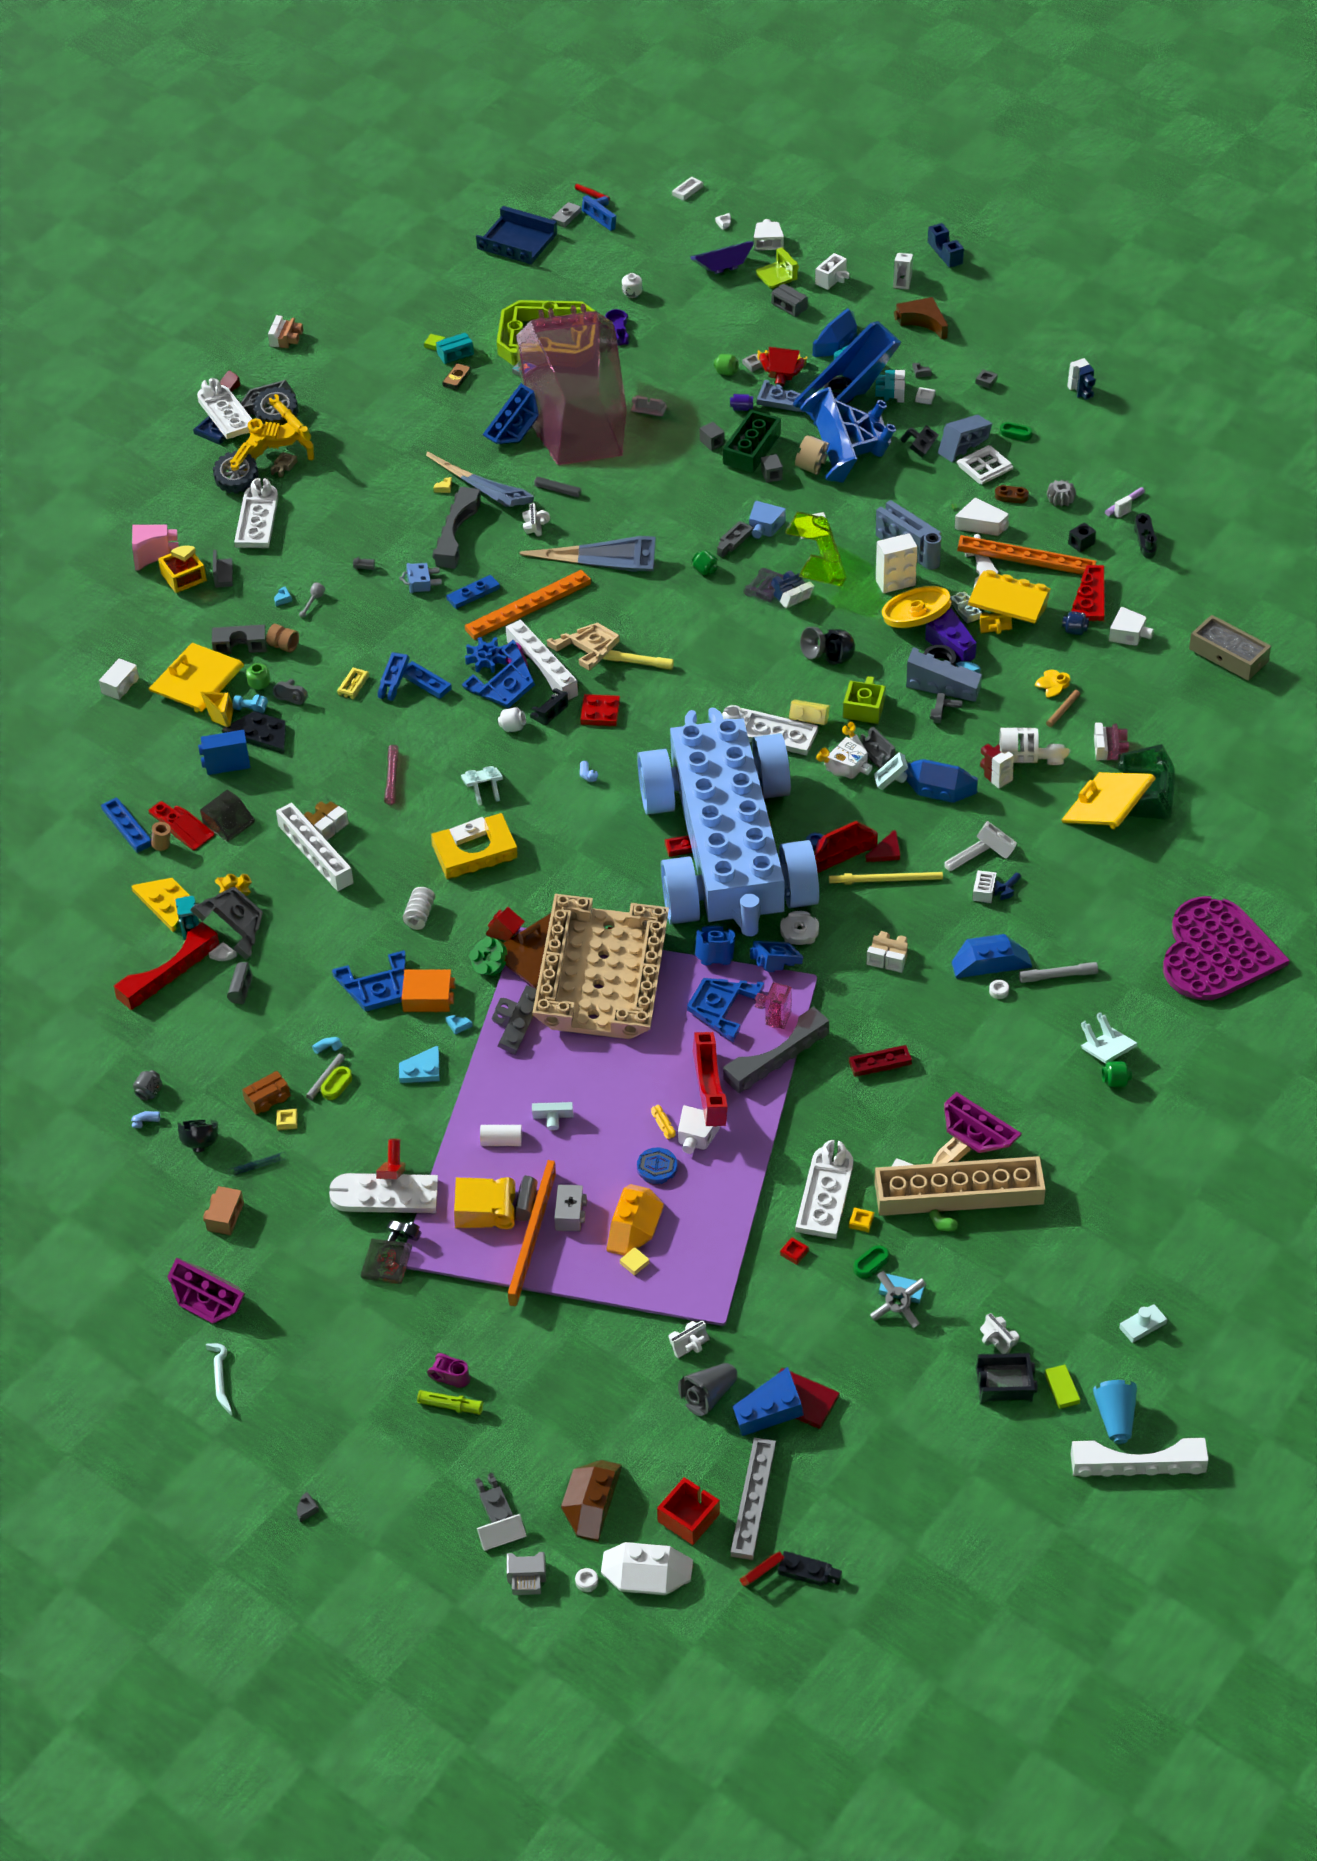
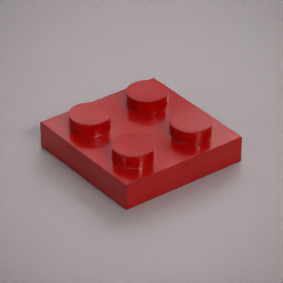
M584 694L580 719L581 725L617 726L620 696Z

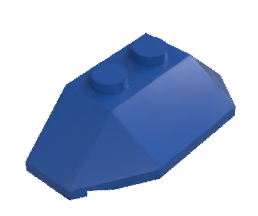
M847 308L824 328L818 339H815L813 342L812 356H833L836 351L842 350L843 347L849 345L858 336L857 323L853 311Z
M520 383L482 435L495 444L521 442L539 417L535 392Z
M925 759L907 763L908 769L905 770L907 774L906 780L920 796L954 803L977 793L978 778L958 766Z
M1000 934L967 939L952 960V967L955 977L962 978L1032 968V963L1026 949L1007 935Z

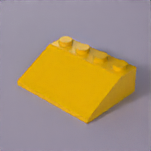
M986 570L979 576L967 605L1036 623L1047 607L1051 588H1047L1046 585L1040 583L1032 584L1026 579L1017 580L1011 575H999L995 571Z

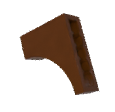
M933 297L896 304L894 318L898 320L900 326L914 325L925 327L935 332L941 339L947 338L948 324Z

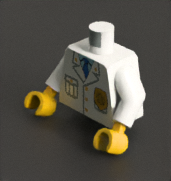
M849 722V729L845 725L842 728V732L845 735H849L850 738L846 737L831 753H829L828 749L822 748L817 754L816 759L819 762L824 761L826 770L830 771L834 776H844L852 779L859 772L868 775L872 770V765L867 763L868 753L858 735L853 732L856 728L855 724Z

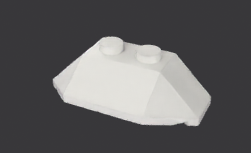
M625 1542L604 1552L601 1574L622 1592L667 1595L682 1585L691 1582L693 1559L671 1546Z

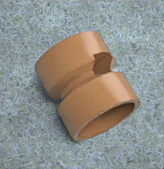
M273 624L268 630L266 642L270 646L291 653L298 645L299 633L296 630Z

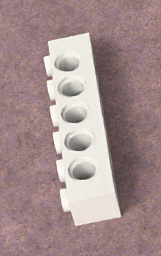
M293 803L276 810L278 826L337 892L353 884L351 867Z

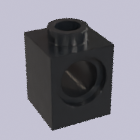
M1084 522L1069 531L1068 544L1080 553L1095 544L1096 530Z

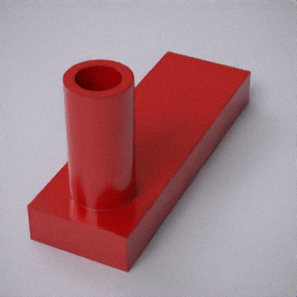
M388 1139V1162H385L376 1170V1179L397 1180L405 1171V1163L400 1162V1139Z

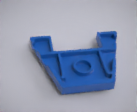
M512 640L501 649L512 662L485 685L473 674L462 684L463 688L509 708L535 686L515 640Z
M405 950L388 954L392 970L353 979L350 967L347 965L332 969L333 977L365 1012L402 1002L406 963Z
M703 978L687 1005V1011L728 1040L734 1042L741 1030V1024L724 1019L738 994L758 1000L764 989V983L748 984L747 981L741 980L739 983L728 982L726 979Z

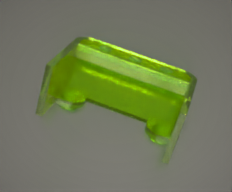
M797 511L785 531L786 534L816 540L821 556L810 555L799 577L842 586L847 577L827 518Z

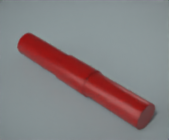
M580 184L575 185L576 190L598 199L606 196Z

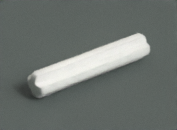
M979 841L947 860L945 868L948 871H952L990 847L984 842Z

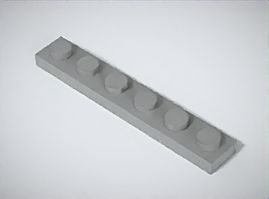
M754 1438L731 1548V1557L753 1560L776 1441Z

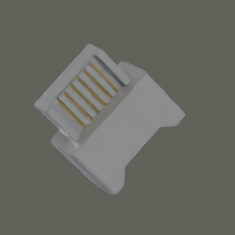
M539 1552L535 1556L516 1557L513 1553L507 1554V1581L512 1583V1595L541 1594V1582H546L545 1552Z

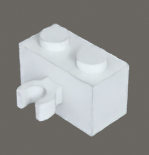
M833 253L815 269V284L828 290L837 282L844 283L845 278L849 279V272L846 271L847 259Z

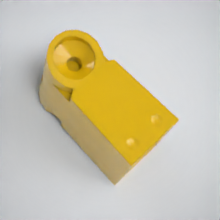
M456 1177L455 1228L496 1226L506 1230L512 1229L515 1225V1209L512 1205L516 1194L515 1180L510 1177L500 1178L496 1181L485 1178Z

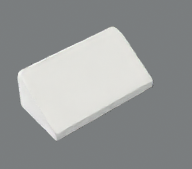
M989 821L984 824L977 835L978 839L1004 858H1008L1017 845L1016 841Z

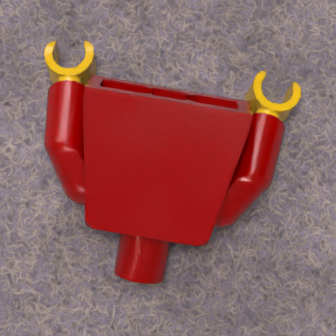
M769 347L768 353L767 350L764 353L758 350L757 359L760 360L769 377L776 379L775 385L778 384L782 387L785 386V380H792L793 376L798 375L806 365L808 357H800L799 350Z

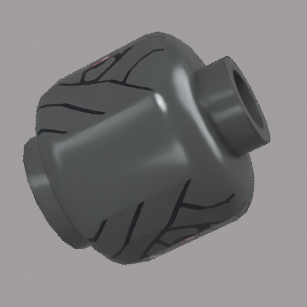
M154 1070L142 1071L133 1083L134 1094L145 1101L154 1099L163 1086L160 1075Z

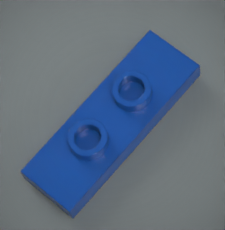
M489 575L446 595L447 600L455 609H458L500 589V584Z

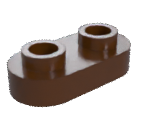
M1001 485L995 489V498L998 501L1019 504L1028 501L1029 492L1023 487Z

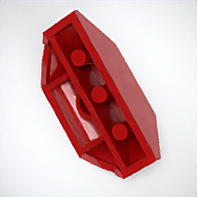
M854 821L824 835L818 840L814 853L817 873L878 845L877 831L858 821Z

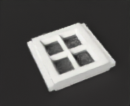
M989 445L957 461L959 467L981 485L1012 470L1014 467L1011 465L1012 463Z

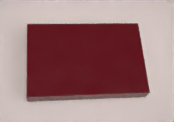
M790 1371L804 1413L803 1416L795 1419L821 1429L840 1397V1392Z

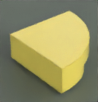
M452 477L444 478V481L437 482L433 487L434 492L450 493Z
M180 546L173 549L171 555L182 561H187L196 550L193 546Z

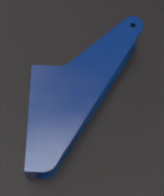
M879 321L870 323L795 399L793 406L800 408L812 394L816 393L834 377L840 375L851 379L853 382L835 400L846 404L856 395L866 394L901 344V341ZM806 412L814 421L813 424L817 427L813 414L811 412Z

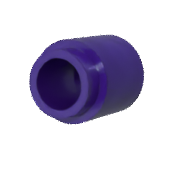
M734 394L733 397H730V407H733V411H749V409H753V396H749V394Z

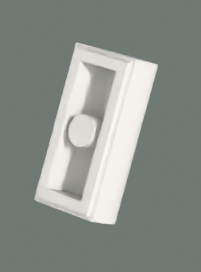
M481 1125L480 1127L481 1146H521L522 1125Z

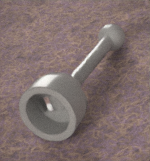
M313 583L310 589L312 597L304 610L299 613L301 618L306 617V612L313 600L324 594L325 587L322 584Z

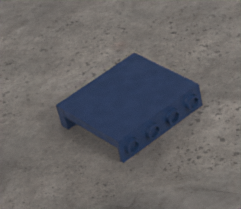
M502 206L500 208V218L484 236L476 235L477 249L532 264L558 234L557 221Z

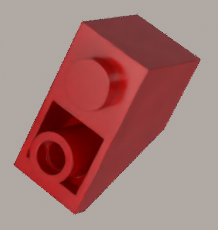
M509 907L504 911L500 909L487 925L489 929L485 934L489 937L507 941L514 936L525 921Z

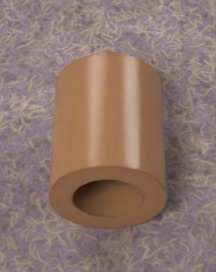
M157 822L152 826L151 845L154 849L162 851L169 848L171 835L169 824Z

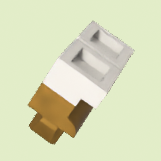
M320 801L315 806L316 813L312 814L307 811L303 814L326 841L335 835V832L337 833L349 824L347 811L331 801L327 804Z

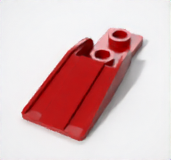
M160 801L149 809L150 815L159 820V822L169 824L171 834L193 851L215 835L205 824L180 806L176 805L173 809L163 801Z

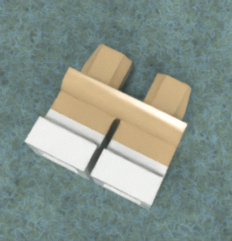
M883 931L878 936L874 935L871 947L869 946L867 951V965L884 968L885 965V969L902 973L908 952L907 937L898 936L896 940L890 939V934Z

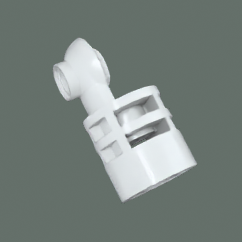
M1000 728V751L1004 754L1007 752L1013 754V763H1037L1038 759H1047V764L1062 765L1064 764V759L1070 754L1071 750L1064 748L1062 744H1049L1047 748H1038V729ZM1018 739H1020V752H1018Z

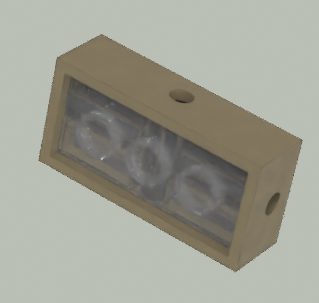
M1211 615L1191 633L1189 649L1249 681L1269 662L1271 646Z

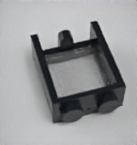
M1030 1353L978 1354L976 1375L980 1404L986 1401H1033L1034 1393L1038 1391L1037 1380H1033L1035 1363L1031 1362Z

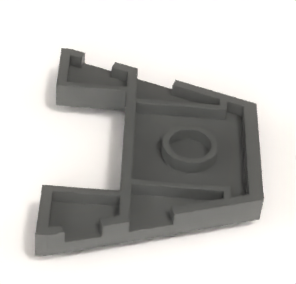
M235 886L217 894L213 898L204 900L200 904H195L190 909L201 921H204L214 911L234 931L242 936L233 949L245 960L250 957L252 953L251 948L255 942L254 937L259 928L263 911Z

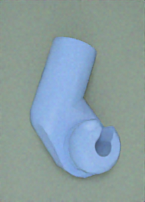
M582 761L580 763V777L588 782H595L598 777L597 771L593 773L594 770L589 771V763Z

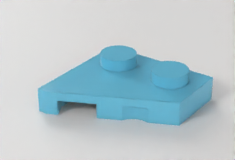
M438 1046L400 1062V1083L440 1081Z

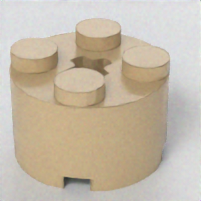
M805 436L799 447L801 451L800 454L797 453L795 466L818 475L821 463L825 464L828 455L825 453L830 443L812 436Z

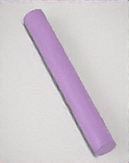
M1140 487L1128 496L1133 501L1144 494L1145 490L1143 487ZM1115 504L1105 510L1107 516L1114 513Z

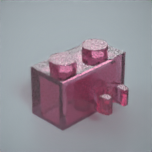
M773 982L767 996L757 993L755 1007L758 1009L765 1008V1025L785 1029L792 1012V987Z

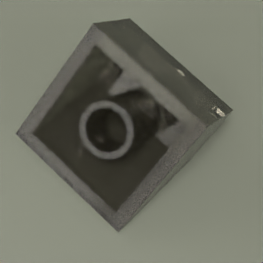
M228 789L200 809L203 824L227 842L255 823V819L242 800Z

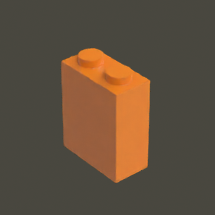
M404 970L401 999L403 1012H450V1004H454V992H452V989H455V977H452L451 970Z

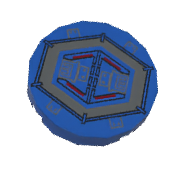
M661 1147L650 1148L639 1155L637 1172L648 1183L663 1184L675 1176L677 1172V1159L668 1149Z

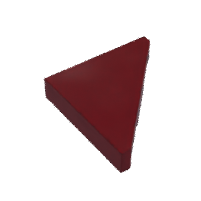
M893 830L865 856V862L900 860L896 830Z

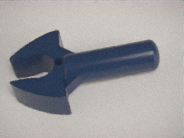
M1016 872L1004 884L996 881L994 896L998 892L1004 891L1001 894L1000 900L1011 898L1014 895V890L1010 888L1021 879V874Z

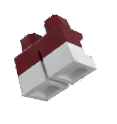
M990 744L983 746L981 754L985 758L981 760L980 767L984 769V777L999 789L1013 780L1014 755L1010 752L1002 753L999 744L995 747Z

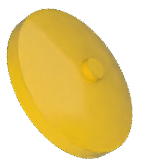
M939 586L918 587L905 591L889 600L882 609V616L884 622L891 627H915L931 622L943 615L950 608L952 600L949 591Z

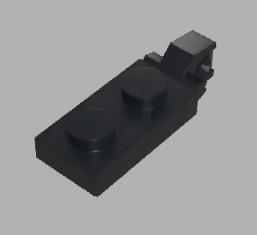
M784 1551V1560L780 1562L778 1568L779 1575L818 1586L822 1584L827 1585V1582L840 1584L842 1570L833 1568V1565L827 1562Z

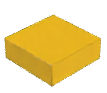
M854 1207L849 1228L869 1232L874 1219V1212Z

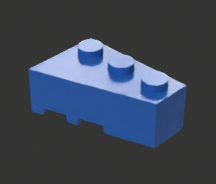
M788 1367L733 1406L742 1436L804 1415L802 1404Z

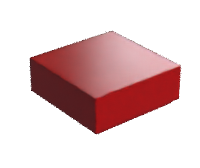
M791 1237L780 1250V1256L798 1265L809 1252V1247Z

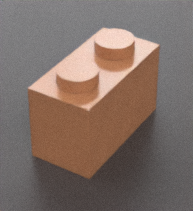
M218 1186L216 1193L211 1196L210 1207L203 1216L207 1231L227 1235L232 1234L244 1204L241 1190Z

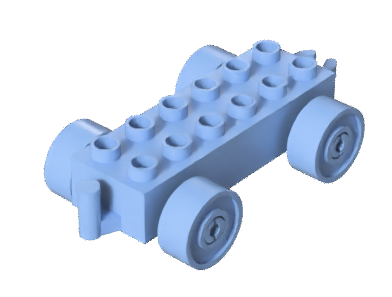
M710 708L708 715L709 721L712 723L696 724V712L691 710L685 716L684 726L670 728L673 767L670 765L666 749L643 751L637 754L640 790L646 815L674 811V792L679 791L698 874L695 875L690 856L661 860V878L665 907H669L668 921L670 925L699 921V901L704 900L708 922L734 919L741 927L744 935L754 936L758 933L760 915L784 912V897L788 908L819 903L818 873L811 842L805 840L780 844L778 857L764 799L790 795V769L785 741L781 733L756 736L752 738L751 750L743 718L735 720L723 719L720 711L716 708Z

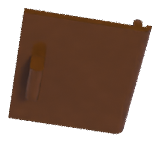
M551 913L504 942L507 949V955H505L504 960L506 961L505 965L527 982L530 987L535 989L538 986Z

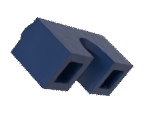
M940 223L928 227V243L946 265L951 268L963 264L964 248L957 240L950 242L949 230L945 225Z

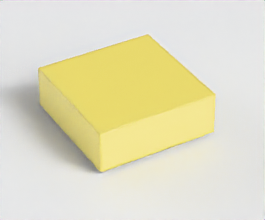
M297 1109L277 1110V1130L297 1129Z
M634 1247L620 1259V1264L635 1276L649 1264V1259Z

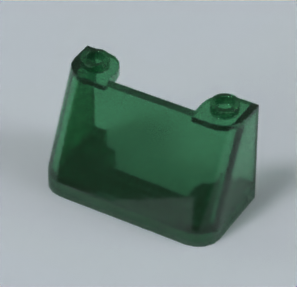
M1163 744L1122 753L1120 762H1118V768L1121 773L1152 774L1156 778L1127 816L1162 820L1171 818L1175 768Z

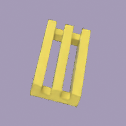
M352 668L337 690L338 695L344 694V697L348 698L350 696L351 699H354L368 679L369 672Z

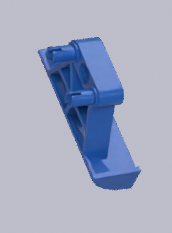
M828 387L812 394L800 407L801 411L813 414L822 440L830 443L827 455L832 469L826 475L828 481L844 482L857 460V455L872 452L879 457L884 455L891 443L890 438L896 431L894 425L887 424L886 427L881 416L887 407L884 401L878 400L874 409L867 414L835 400L831 388Z

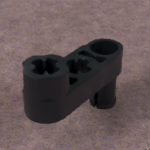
M1140 513L1136 516L1134 531L1137 533L1142 555L1150 559L1156 555L1157 537L1154 534L1150 516L1146 513Z

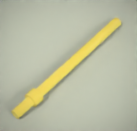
M943 872L868 875L844 873V875L829 876V883H844V885H851L855 882L943 880Z

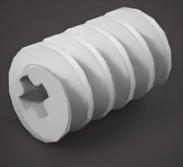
M426 887L413 889L403 914V921L408 927L416 930L424 928L436 897L431 889Z

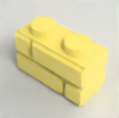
M793 700L791 701L789 719L825 725L828 722L830 705Z

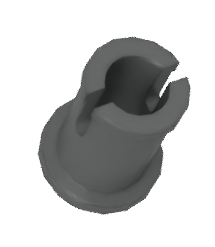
M354 558L353 568L356 570H374L375 559Z

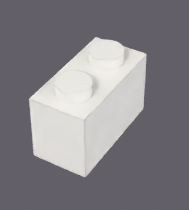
M118 659L99 680L101 693L120 700L128 692L129 688L138 681L137 665Z

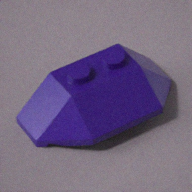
M747 241L690 257L691 260L706 270L717 274L724 272L723 269L725 268L732 270L738 268V265L743 264L754 243L753 241Z

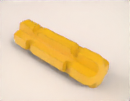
M660 1105L653 1106L651 1113L656 1118L655 1120L662 1132H664V1136L667 1139L674 1138L676 1131L671 1126V1122L665 1112H663L664 1110Z

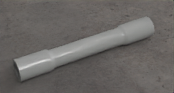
M1091 962L1075 966L1020 971L1019 979L1021 983L1049 978L1097 974L1098 965L1097 962Z

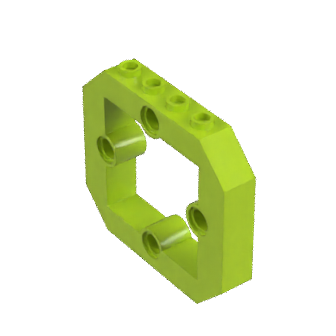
M518 300L501 310L497 336V353L511 365H517L521 360H524L534 366H578L594 355L597 311L582 301ZM521 321H544L546 323L574 322L571 325V337L576 345H552L549 341H541L537 345L515 343H519L524 339L523 323Z

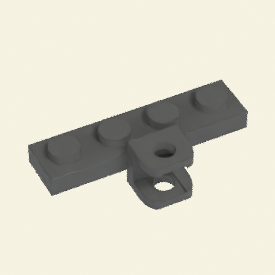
M526 985L518 1003L507 998L499 999L492 1016V1021L506 1029L497 1047L516 1055L533 1018L532 1012L537 989Z

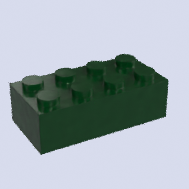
M750 410L724 446L723 464L754 473L761 463V457L766 456L781 434V418Z

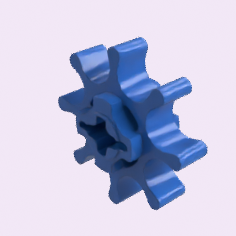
M478 637V646L466 645L467 654H471L465 656L466 665L475 663L477 673L480 672L482 667L490 668L491 672L494 673L496 663L507 664L506 656L501 650L506 645L498 647L497 637H494L490 643L483 642L482 637Z

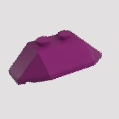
M958 1092L944 1102L947 1133L978 1153L1010 1147L1021 1137V1132Z
M179 1258L175 1259L167 1276L178 1305L211 1323L219 1322L237 1313L246 1294L233 1283Z

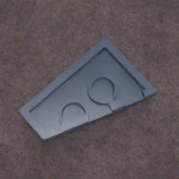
M764 380L757 397V405L803 412L799 407L795 408L793 406V402L800 393L793 390L786 391L782 389V386L778 384L774 386L770 384V381Z

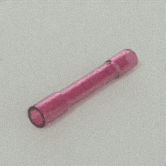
M390 745L388 747L387 781L384 802L388 805L394 804L396 797L395 784L399 747L397 745Z

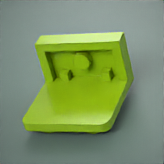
M781 247L776 249V262L757 269L756 274L769 288H776L782 284L797 280L799 265Z

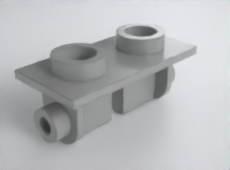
M637 395L632 398V403L634 404L631 411L663 416L667 405H665L662 399L650 398V402H648L647 397Z

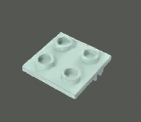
M489 766L483 768L482 771L470 770L461 775L467 787L473 786L478 806L482 805L478 783L491 781L496 802L500 801L496 781L503 780V777L497 768Z
M1101 1012L1097 1014V1019L1103 1031L1102 1036L1096 1038L1090 1024L1086 1025V1021L1081 1023L1087 1042L1081 1045L1082 1049L1104 1063L1113 1061L1137 1047V1042L1111 1028L1106 1016H1102Z

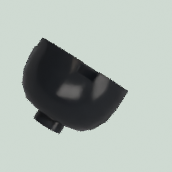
M843 629L828 630L829 632L824 634L827 639L826 648L823 652L828 657L825 658L826 661L834 665L847 662L852 658L855 651V642L852 635Z
M205 1120L183 1121V1125L178 1123V1134L181 1143L188 1148H193V1152L205 1151V1147L214 1144L218 1137V1121L211 1120V1124H206Z

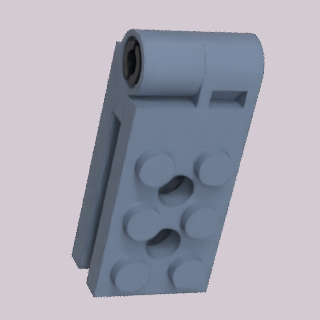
M892 500L886 503V509L883 507L876 509L875 535L879 539L884 540L910 533L917 545V563L931 570L940 566L941 532Z

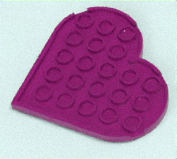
M1202 896L1184 902L1174 913L1172 933L1176 942L1169 947L1165 954L1163 973L1169 985L1179 994L1193 999L1215 1000L1288 966L1290 960L1235 903L1226 899L1221 901L1211 899V896Z

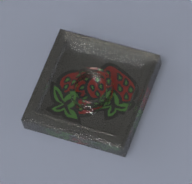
M372 1238L360 1275L361 1278L401 1284L412 1245L410 1243Z

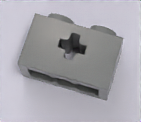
M558 1185L555 1209L556 1230H581V1223H585V1211H582L583 1206H587V1194H583V1185Z

